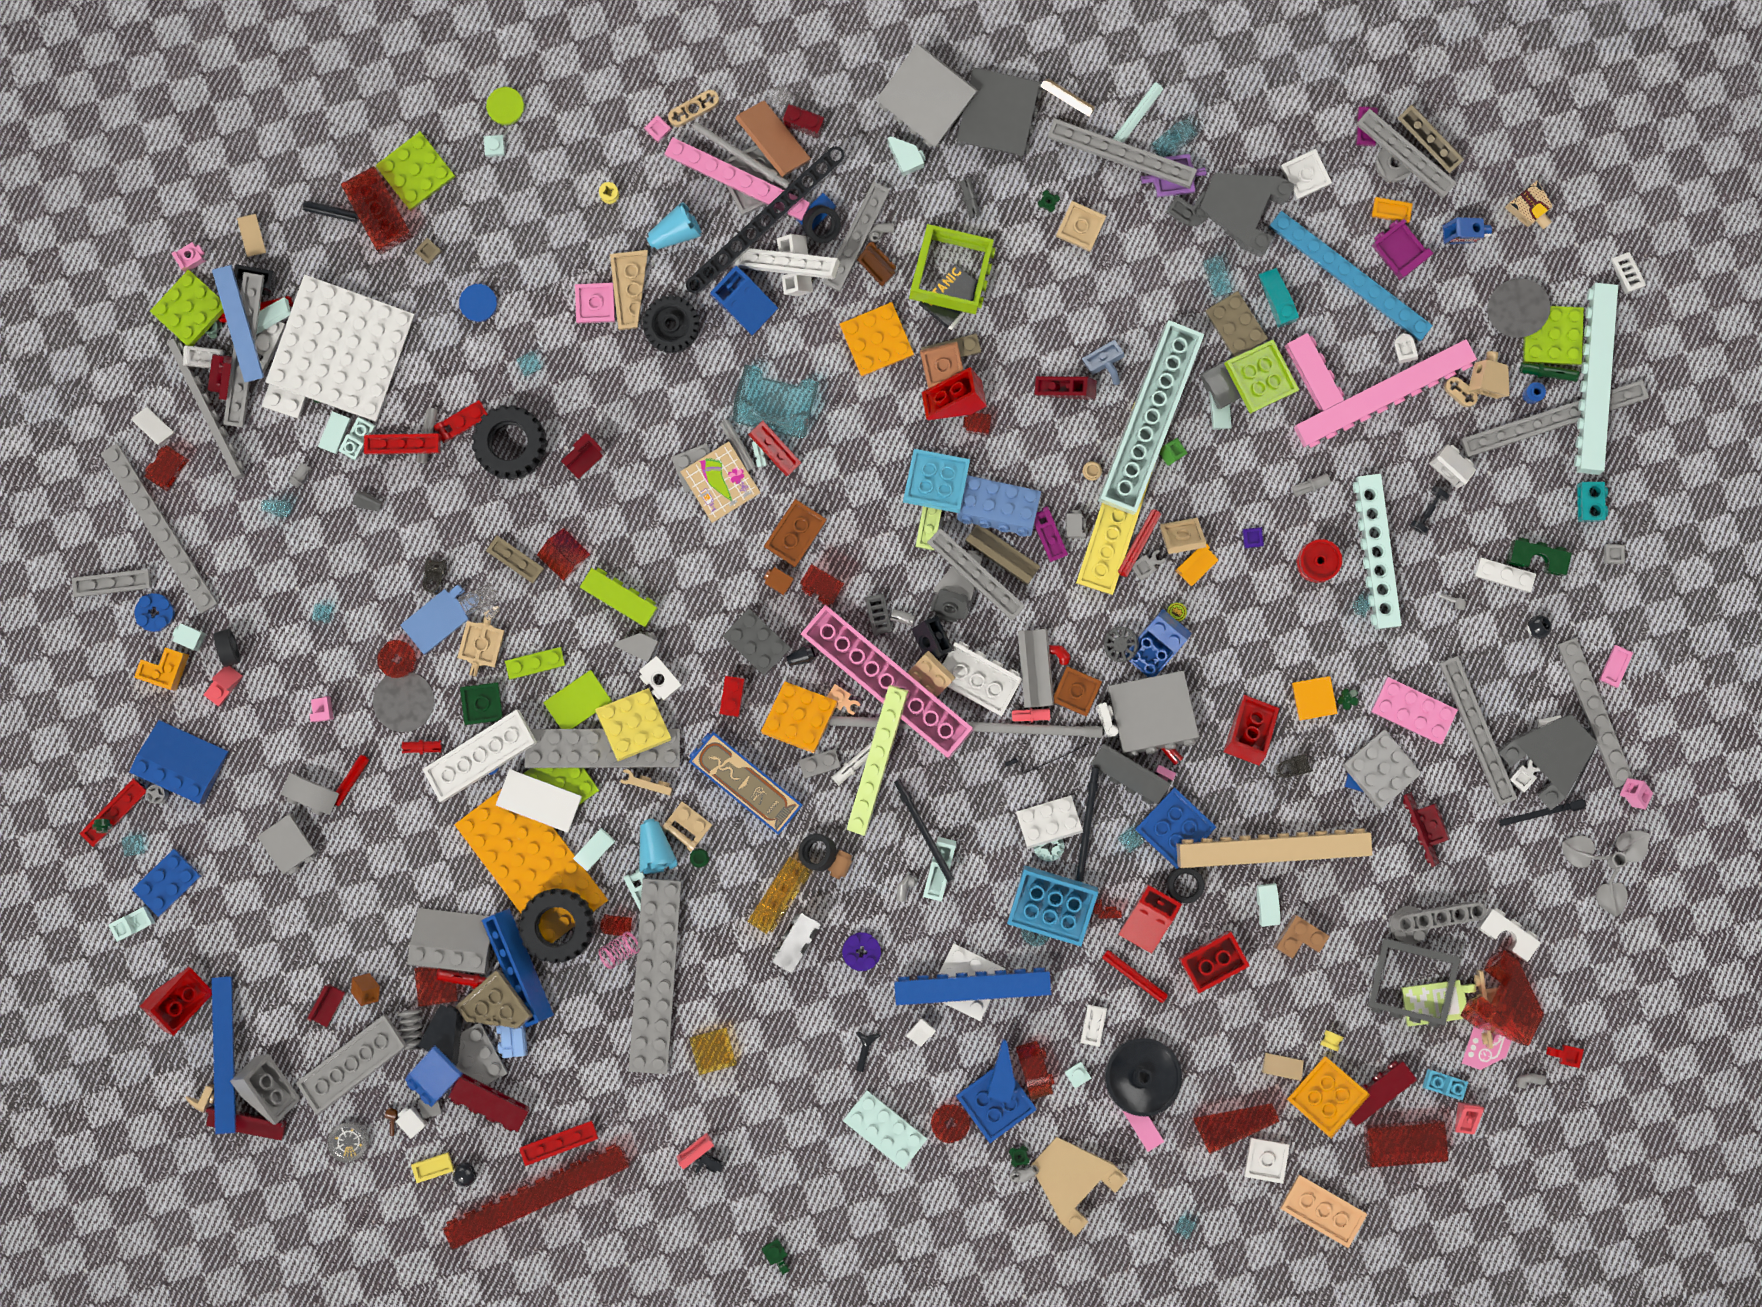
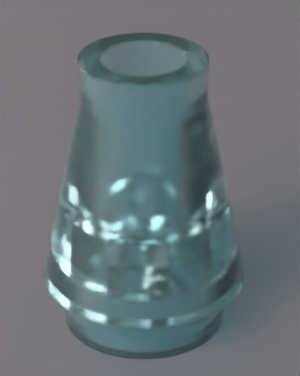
M285 499L263 500L261 502V510L284 518L290 515L291 503Z

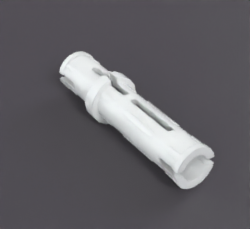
M872 742L848 763L845 762L844 766L831 776L838 786L851 774L854 775L855 771L867 761Z

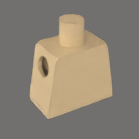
M1488 351L1486 360L1474 364L1468 391L1495 399L1509 396L1508 366L1498 362V352Z

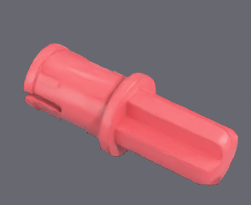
M1030 708V710L1012 711V721H1030L1031 723L1040 720L1050 721L1049 708Z

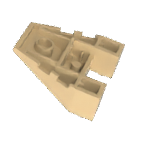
M1058 1137L1030 1165L1038 1167L1039 1173L1036 1174L1039 1183L1060 1222L1075 1237L1088 1223L1087 1218L1075 1207L1098 1182L1102 1180L1116 1193L1128 1180V1177L1112 1162Z

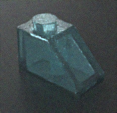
M1186 119L1176 123L1154 141L1152 146L1159 156L1168 157L1199 134L1190 120Z

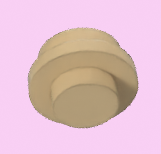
M1091 461L1084 465L1083 475L1087 480L1094 481L1101 476L1102 469L1097 462Z

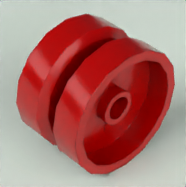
M1316 539L1306 544L1299 551L1296 558L1297 569L1305 580L1312 583H1323L1335 577L1340 571L1342 554L1333 542L1325 539ZM1317 558H1320V559H1321L1320 562H1321L1322 564H1319V563L1317 562Z

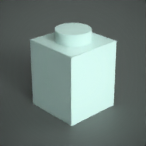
M180 623L174 629L172 641L199 651L206 633Z

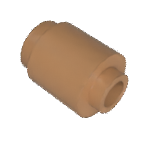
M838 850L835 862L828 868L831 871L830 876L839 880L841 877L845 878L853 862L851 860L853 856Z

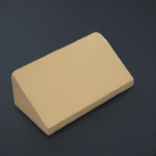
M1265 1053L1262 1072L1301 1081L1304 1061Z

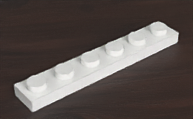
M751 248L735 262L738 268L835 279L840 264L837 258Z

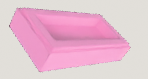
M1614 645L1599 680L1618 688L1633 652Z

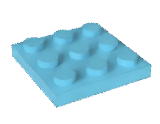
M914 449L903 503L960 513L970 459Z

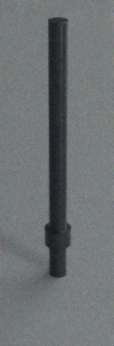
M1092 767L1090 782L1087 783L1088 797L1076 881L1080 882L1084 880L1095 796L1099 789V783H1097L1098 767Z
M901 779L896 780L894 784L900 793L899 797L902 803L906 804L947 882H952L954 877L912 801V795L906 790Z

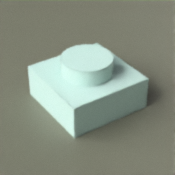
M503 135L484 136L486 157L505 155Z
M1081 1061L1064 1071L1074 1088L1091 1079Z

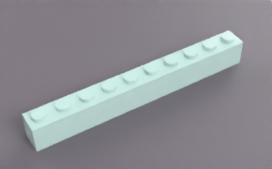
M1594 283L1587 292V300H1590L1585 317L1588 318V325L1584 329V336L1587 337V340L1583 346L1585 362L1582 363L1581 367L1584 380L1580 384V392L1583 393L1578 406L1579 411H1581V418H1578L1577 429H1580V432L1576 438L1578 455L1575 456L1574 460L1577 473L1600 475L1605 469L1618 285Z

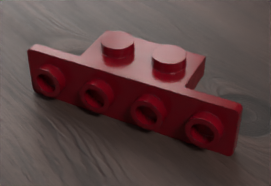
M1408 792L1403 795V804L1407 810L1409 809L1411 814L1410 821L1412 826L1417 829V838L1420 845H1423L1425 849L1424 855L1427 863H1430L1431 867H1435L1440 862L1433 845L1450 840V836L1437 804L1434 803L1418 809L1412 792Z

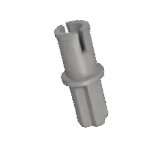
M1326 473L1314 479L1308 478L1306 482L1293 486L1292 491L1296 497L1311 491L1314 493L1319 488L1329 486L1331 481Z

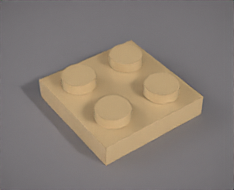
M1071 201L1056 237L1091 252L1106 216Z
M1198 518L1160 524V531L1168 554L1206 547V540Z
M929 651L907 672L936 698L955 679Z

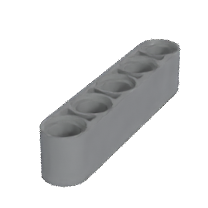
M1465 902L1397 914L1392 918L1391 925L1396 931L1409 933L1481 920L1486 916L1487 909L1482 903ZM1474 907H1476V909H1477V912H1476L1475 915L1473 914V908H1474ZM1456 910L1459 911V916L1457 918L1455 917ZM1438 913L1441 914V919L1439 922L1437 920ZM1422 916L1423 923L1420 925L1419 918ZM1404 919L1405 926L1402 928L1401 921Z

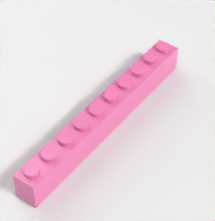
M1466 339L1297 424L1294 430L1304 448L1307 446L1313 448L1321 443L1320 439L1326 437L1328 440L1338 435L1336 431L1342 428L1346 431L1355 426L1354 422L1360 420L1362 423L1372 418L1370 414L1376 411L1380 414L1389 409L1388 405L1392 403L1398 405L1404 402V397L1410 394L1412 397L1423 392L1421 388L1427 385L1431 388L1439 384V379L1445 377L1447 380L1456 375L1455 371L1459 369L1465 371L1473 367L1472 363L1477 358Z

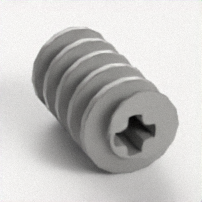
M403 1010V1012L398 1014L399 1017L403 1018V1020L398 1021V1024L403 1025V1028L398 1029V1032L403 1033L401 1037L408 1046L404 1050L422 1049L417 1046L421 1041L417 1037L422 1036L423 1033L417 1031V1029L422 1028L423 1025L417 1022L422 1020L423 1017L417 1014L423 1010Z

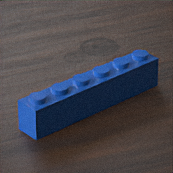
M510 908L482 919L504 976L533 1015L524 1023L525 1026L529 1027L554 1016L528 951L522 944L524 942L522 937L520 938L519 930Z

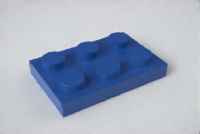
M173 849L132 890L160 917L202 876L176 849Z

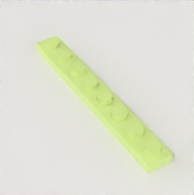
M893 685L888 687L846 830L863 836L866 835L908 696L909 691Z

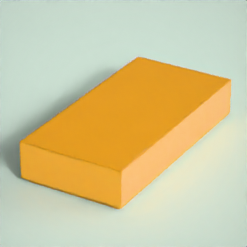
M1375 197L1371 217L1392 221L1398 219L1399 222L1405 219L1406 223H1409L1413 203Z

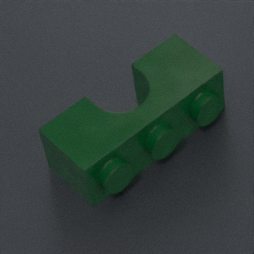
M1518 537V540L1511 541L1506 563L1526 568L1530 566L1531 558L1534 555H1538L1545 562L1544 573L1563 577L1568 573L1572 553L1566 552L1567 549L1555 546L1554 549L1548 547L1546 543L1537 542L1533 544L1529 543V539Z

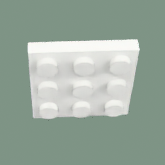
M953 943L939 974H948V977H956V973L967 972L968 976H972L978 971H987V974H995V970H1005V968ZM991 999L942 1003L981 1021Z

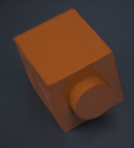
M776 567L773 570L769 569L764 576L766 580L764 582L765 585L784 597L795 581Z

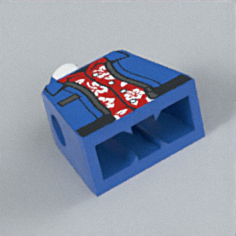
M1456 217L1443 225L1444 244L1475 243L1492 234L1491 225H1484L1482 218Z

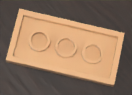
M1299 1174L1280 1206L1281 1210L1347 1248L1350 1247L1367 1216V1213Z

